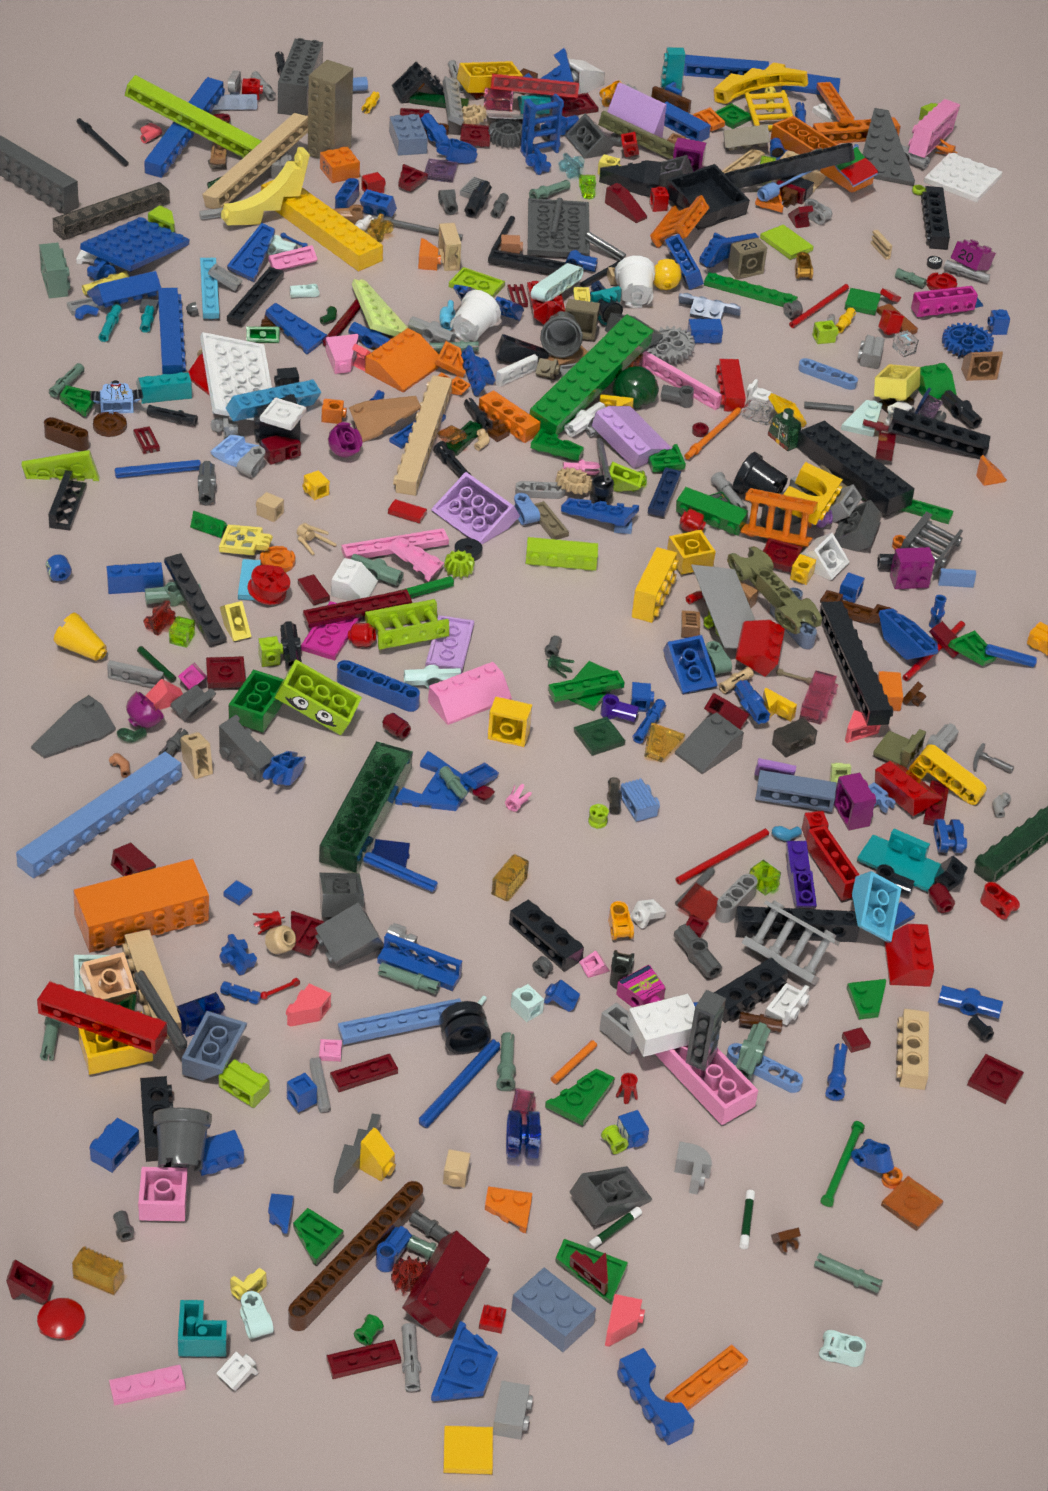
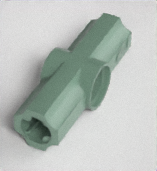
M353 554L351 557L352 560L362 562L377 580L380 579L396 586L401 584L404 572L387 566L384 560L376 558L373 561L357 554Z
M169 582L165 587L145 589L146 605L166 603L169 606H178L181 601H184L175 582Z
M760 1022L753 1024L747 1040L744 1039L739 1059L736 1063L737 1069L748 1080H751L756 1065L760 1064L765 1044L771 1031L766 1024Z

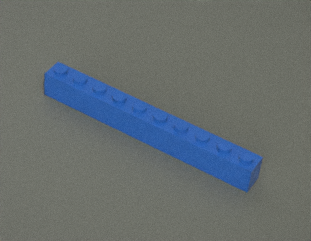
M207 77L188 103L211 113L213 107L218 104L219 99L224 96L225 88L223 81ZM173 122L145 159V173L162 178L168 172L171 164H174L177 156L181 154L182 149L187 146L188 141L193 138L195 132Z

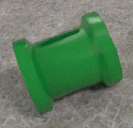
M371 1314L366 1315L364 1324L353 1333L355 1339L365 1346L371 1345L376 1333L384 1328L383 1322L377 1316Z

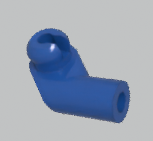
M82 305L76 309L75 317L81 320L86 314L97 316L99 308Z

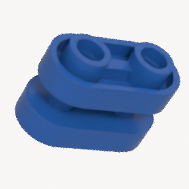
M935 819L933 831L938 853H947L949 847H952L953 853H963L964 849L967 848V838H964L963 835L964 824L959 819H951L949 825H946L944 819Z

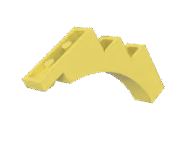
M298 147L294 156L295 160L287 161L279 175L266 188L245 200L224 204L221 211V218L227 225L261 224L264 211L281 210L283 197L300 196L310 154L303 147Z

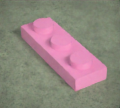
M313 245L268 257L271 267L279 270L314 263L318 260Z
M181 1365L109 1380L114 1406L186 1390Z

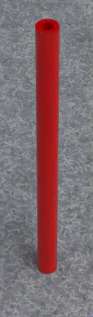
M844 284L791 321L789 326L794 328L849 289L848 284Z
M959 621L951 631L956 635L965 627V623ZM937 643L939 652L943 647ZM936 654L922 657L903 675V680L909 681Z
M765 828L675 878L677 884H682L709 867L720 863L769 835V831Z

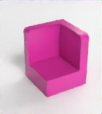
M194 662L178 677L188 689H191L207 676Z

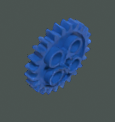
M963 322V325L957 323V326L954 324L951 327L947 326L942 335V343L944 347H948L947 351H952V354L958 353V356H965L971 352H991L994 345V337H992V333H988L989 330H983L984 327L978 328L977 324L972 326V323L966 325Z

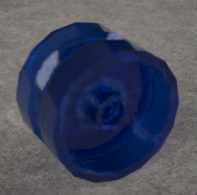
M508 1110L506 1127L507 1159H518L521 1155V1146L524 1145V1156L526 1159L538 1160L539 1147L541 1145L539 1111L528 1110L525 1115V1124H522L520 1110Z

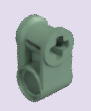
M716 641L708 642L706 649L714 675L731 672V659L727 656L721 644Z

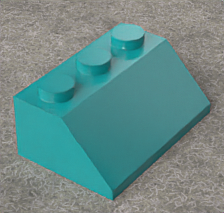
M189 372L138 377L136 380L137 389H142L144 399H141L142 404L192 399V382Z

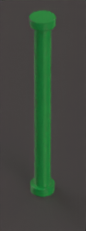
M854 1121L851 1126L852 1132L826 1194L820 1200L821 1204L826 1207H832L834 1204V1195L851 1157V1152L854 1150L860 1133H863L865 1125L862 1122Z

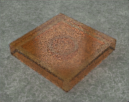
M907 1176L882 1201L881 1206L912 1229L918 1231L943 1205L944 1201Z

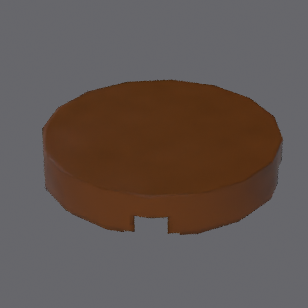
M102 412L93 419V430L101 436L115 437L124 433L127 428L126 418L118 412H113V414Z

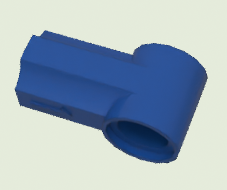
M573 250L569 253L566 262L583 265V270L595 272L598 258L581 255L579 251Z
M402 1226L395 1227L385 1242L377 1246L375 1263L378 1270L390 1272L395 1269L396 1261L406 1249L412 1237L408 1229Z

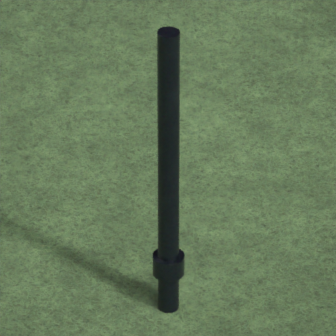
M81 118L77 119V124L81 126L85 133L90 134L125 167L129 165V162L98 135L89 123L84 122Z

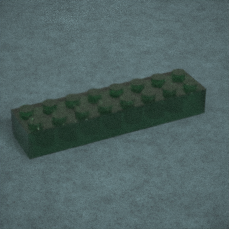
M376 741L319 845L320 863L357 873L365 854L369 851L395 798L412 769L413 751Z

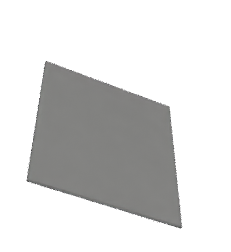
M487 113L488 118L523 119V114Z

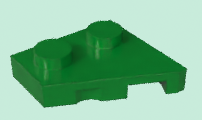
M678 444L672 445V449L668 451L663 449L659 453L649 456L648 459L652 472H662L665 467L674 470H683L686 467Z
M975 630L951 640L948 644L950 648L982 666L995 661L997 658L985 653L987 643Z
M886 979L847 984L846 989L858 1020L878 1018Z

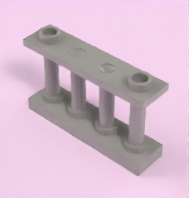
M766 900L764 904L771 908L756 936H753L752 939L745 936L742 943L767 958L772 957L782 967L816 986L820 978L814 975L816 972L814 970L830 942L837 946L840 944V942L835 940L836 935L828 930H825L823 933L784 911V906L774 900L770 903ZM779 912L788 917V920L773 946H770L768 949L763 946L764 941L762 940ZM798 923L806 929L791 955L785 959L780 956V949L794 924ZM814 932L823 937L809 964L805 965L802 969L797 966L799 962L797 959Z

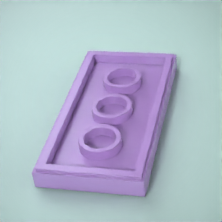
M439 615L438 620H449V636L432 639L426 666L436 665L439 669L461 668L462 673L474 628V620Z

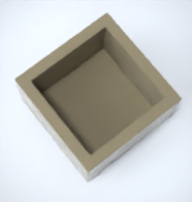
M568 299L565 312L575 317L580 325L583 339L594 341L597 333L600 303Z

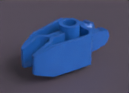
M450 138L448 142L439 140L436 143L437 153L446 156V159L450 162L469 164L476 161L477 149L469 143Z
M286 751L271 757L270 765L265 769L262 777L266 780L273 779V784L291 785L301 775L306 757H297L298 753L293 751Z

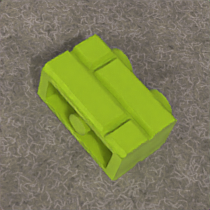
M234 1059L224 1069L223 1073L219 1074V1087L252 1108H255L261 1099L263 1100L269 1094L270 1080H268L265 1074H258L253 1071L247 1063H240Z

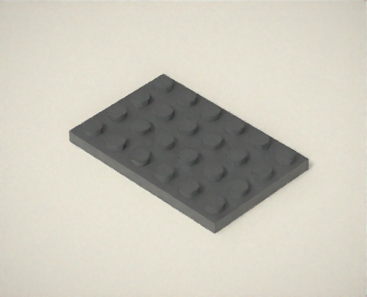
M528 198L527 255L567 258L571 251L577 250L581 255L590 256V242L584 239L589 231V202L563 200L556 236H551L557 200Z

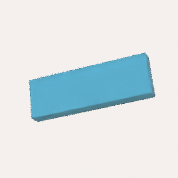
M242 560L238 589L239 600H255L249 594L247 585L249 580L252 579L253 569L261 565V560Z

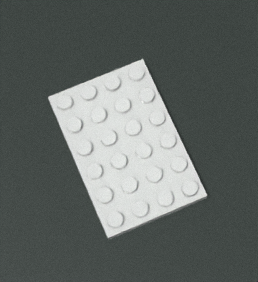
M202 332L200 340L213 413L230 416L226 406L234 395L272 388L264 344Z

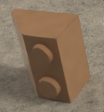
M971 352L965 355L961 370L966 381L997 380L1003 352Z

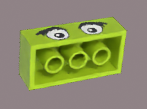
M295 660L288 670L274 697L339 735H342L350 724L362 699L358 694L298 660Z

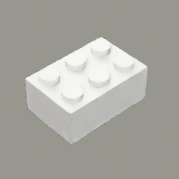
M688 994L629 1009L627 1027L643 1057L689 1045L695 1006Z

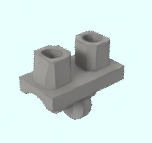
M223 415V419L215 418L211 421V429L216 432L223 430L224 439L229 435H238V421L233 422L230 416Z

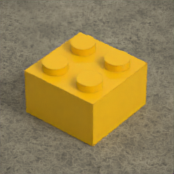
M702 530L669 536L667 550L677 552L676 560H679L677 569L680 574L694 572L691 564L714 566L716 551Z
M495 696L489 714L487 739L525 747L530 733L532 704Z

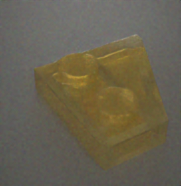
M651 723L648 729L644 756L662 762L683 740L685 734Z

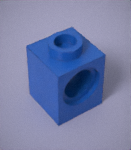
M847 573L840 585L839 591L840 594H843V600L852 603L857 601L863 590L864 577Z
M306 1073L287 1081V1099L298 1113L317 1103V1086Z

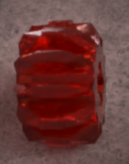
M410 1256L407 1257V1260L400 1258L398 1264H394L392 1267L391 1280L394 1283L395 1290L401 1289L403 1295L406 1292L411 1293L427 1265L426 1261L420 1262L419 1256L415 1260L411 1259Z

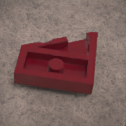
M403 164L398 187L411 192L428 179V174Z
M291 911V929L296 936V943L292 950L312 956L319 944L315 936L318 934L315 927L325 921Z

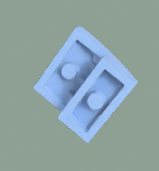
M229 435L210 452L220 461L237 467L240 458L247 454L252 447L259 445L246 443L243 436Z

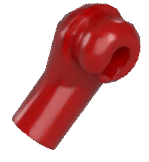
M696 591L686 596L685 599L688 604H692L702 598L704 599L702 591Z

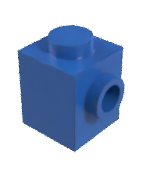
M991 310V314L987 319L992 335H1007L1010 323L1007 310Z
M632 682L630 705L639 707L638 712H647L650 708V702H654V691H651V683Z

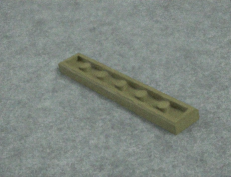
M602 111L598 123L599 126L620 136L621 134L635 132L639 145L668 159H673L675 144L615 115Z

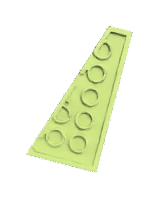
M362 279L353 280L352 287L370 329L395 337L408 328L368 282Z

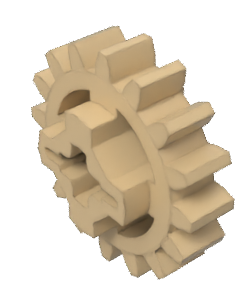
M474 104L462 108L464 118L462 124L477 125L483 122V119H486L487 113L484 106L481 107V105L477 106Z
M566 467V470L563 468L560 471L558 470L555 482H557V486H562L561 489L567 490L568 493L571 491L574 494L579 493L582 495L583 492L587 494L588 491H591L592 477L587 476V473L581 472V470Z

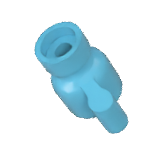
M449 300L447 306L440 310L439 315L440 325L449 331L452 330L450 322L456 314L453 309L454 302L452 300Z

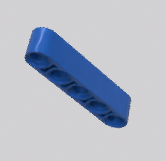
M349 660L338 662L337 682L339 684L408 712L418 710L420 691L418 688Z

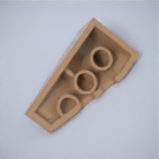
M416 396L364 401L349 407L355 426L362 437V442L383 434L384 429L389 426L392 428L399 419H406L421 409Z

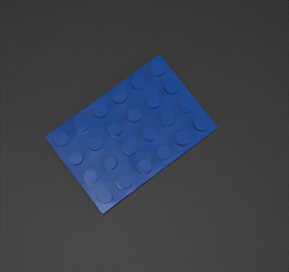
M138 217L133 221H129L126 224L80 243V249L131 272L188 246L190 239L182 234L171 232L168 228H162L157 223L148 222L143 217Z

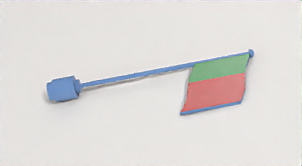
M855 144L853 147L855 156L853 161L834 165L849 180L852 187L878 175L875 166L860 152L858 144ZM810 172L799 174L780 185L770 182L757 191V196L761 201H769L779 195L781 187Z

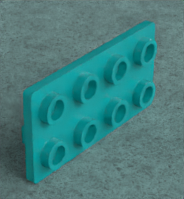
M895 828L890 834L889 841L872 835L857 857V861L875 869L882 864L889 865L896 874L914 880L913 886L927 892L935 883L934 878L941 865L927 858L929 843Z

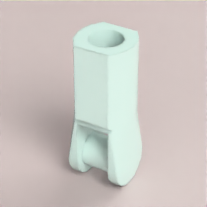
M317 284L290 286L291 298L317 297L320 294Z

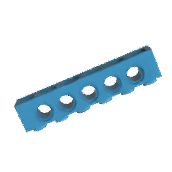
M313 379L234 395L226 406V410L234 422L253 418L254 415H257L258 407L271 403L274 398L280 399L294 394L297 404L306 407L314 405L322 392Z

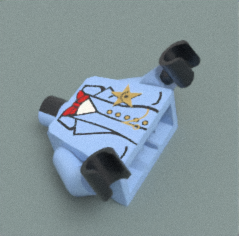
M117 380L112 381L110 384H104L103 389L100 391H90V401H93L95 404H101V413H134L133 403L144 399L142 389H129L128 384L120 383Z

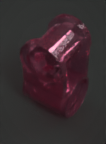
M516 1088L511 1112L533 1116L536 1104L534 1092Z

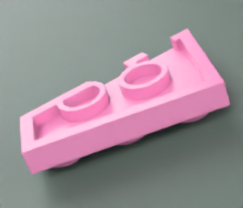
M399 536L389 547L403 561L412 563L414 565L413 569L416 572L421 571L425 574V579L428 582L440 571L444 564L438 557L426 553L422 548L414 546L407 539Z

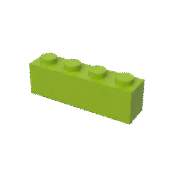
M528 537L525 564L596 571L598 543Z

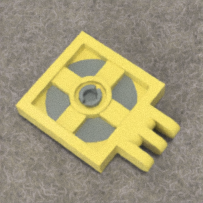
M228 524L219 545V552L255 555L256 550H268L273 536L271 534H264L261 527Z

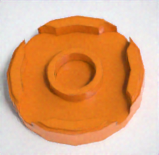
M272 546L267 551L261 552L260 560L261 565L280 566L286 573L295 566L296 556L292 550L290 552L284 546Z

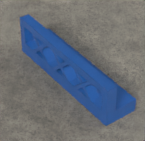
M386 933L384 936V948L377 957L378 964L384 962L417 975L421 973L426 978L441 982L439 987L450 991L454 990L461 978L462 960ZM390 942L395 943L399 948L391 946ZM409 949L415 951L418 955L411 953ZM428 956L434 958L436 962L431 961ZM447 964L456 966V970L450 968Z

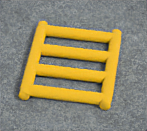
M785 90L778 93H745L754 126L760 125L759 121L781 120L794 116ZM782 98L783 103L753 104L752 100ZM785 109L786 113L757 115L755 110ZM768 125V131H772V125Z

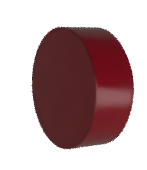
M698 422L692 426V434L696 437H705L709 432V427L705 423Z

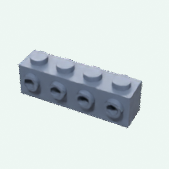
M760 770L755 800L832 812L837 782Z

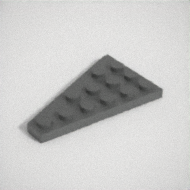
M874 108L862 153L878 171V175L874 176V179L914 186L915 179L889 110Z

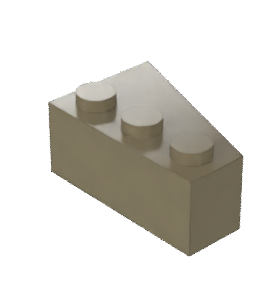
M768 124L723 130L725 148H729V151L737 150V147L743 146V149L752 148V145L757 144L758 147L767 146L766 143L770 142Z

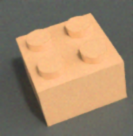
M124 952L83 962L79 970L87 995L117 1004L137 991Z

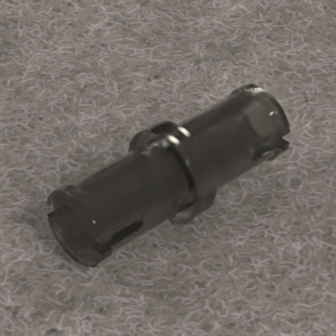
M612 777L608 780L609 792L607 793V800L609 801V813L618 815L622 812V792L620 791V780Z

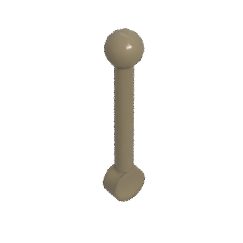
M780 668L776 670V675L778 676L785 675L805 681L807 684L813 683L811 677L805 678L787 673Z

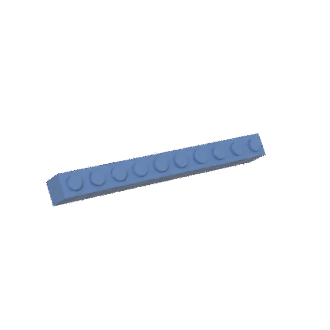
M167 752L162 753L17 851V866L33 879L43 874L54 864L59 863L63 858L91 841L92 838L104 832L124 816L135 811L140 805L148 802L156 794L177 782L182 777V763Z

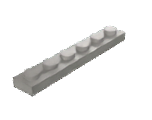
M445 76L442 82L448 120L462 125L464 118L458 81L453 77L448 78Z

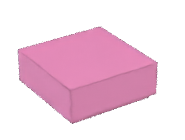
M321 1039L319 1053L321 1061L341 1062L342 1040Z

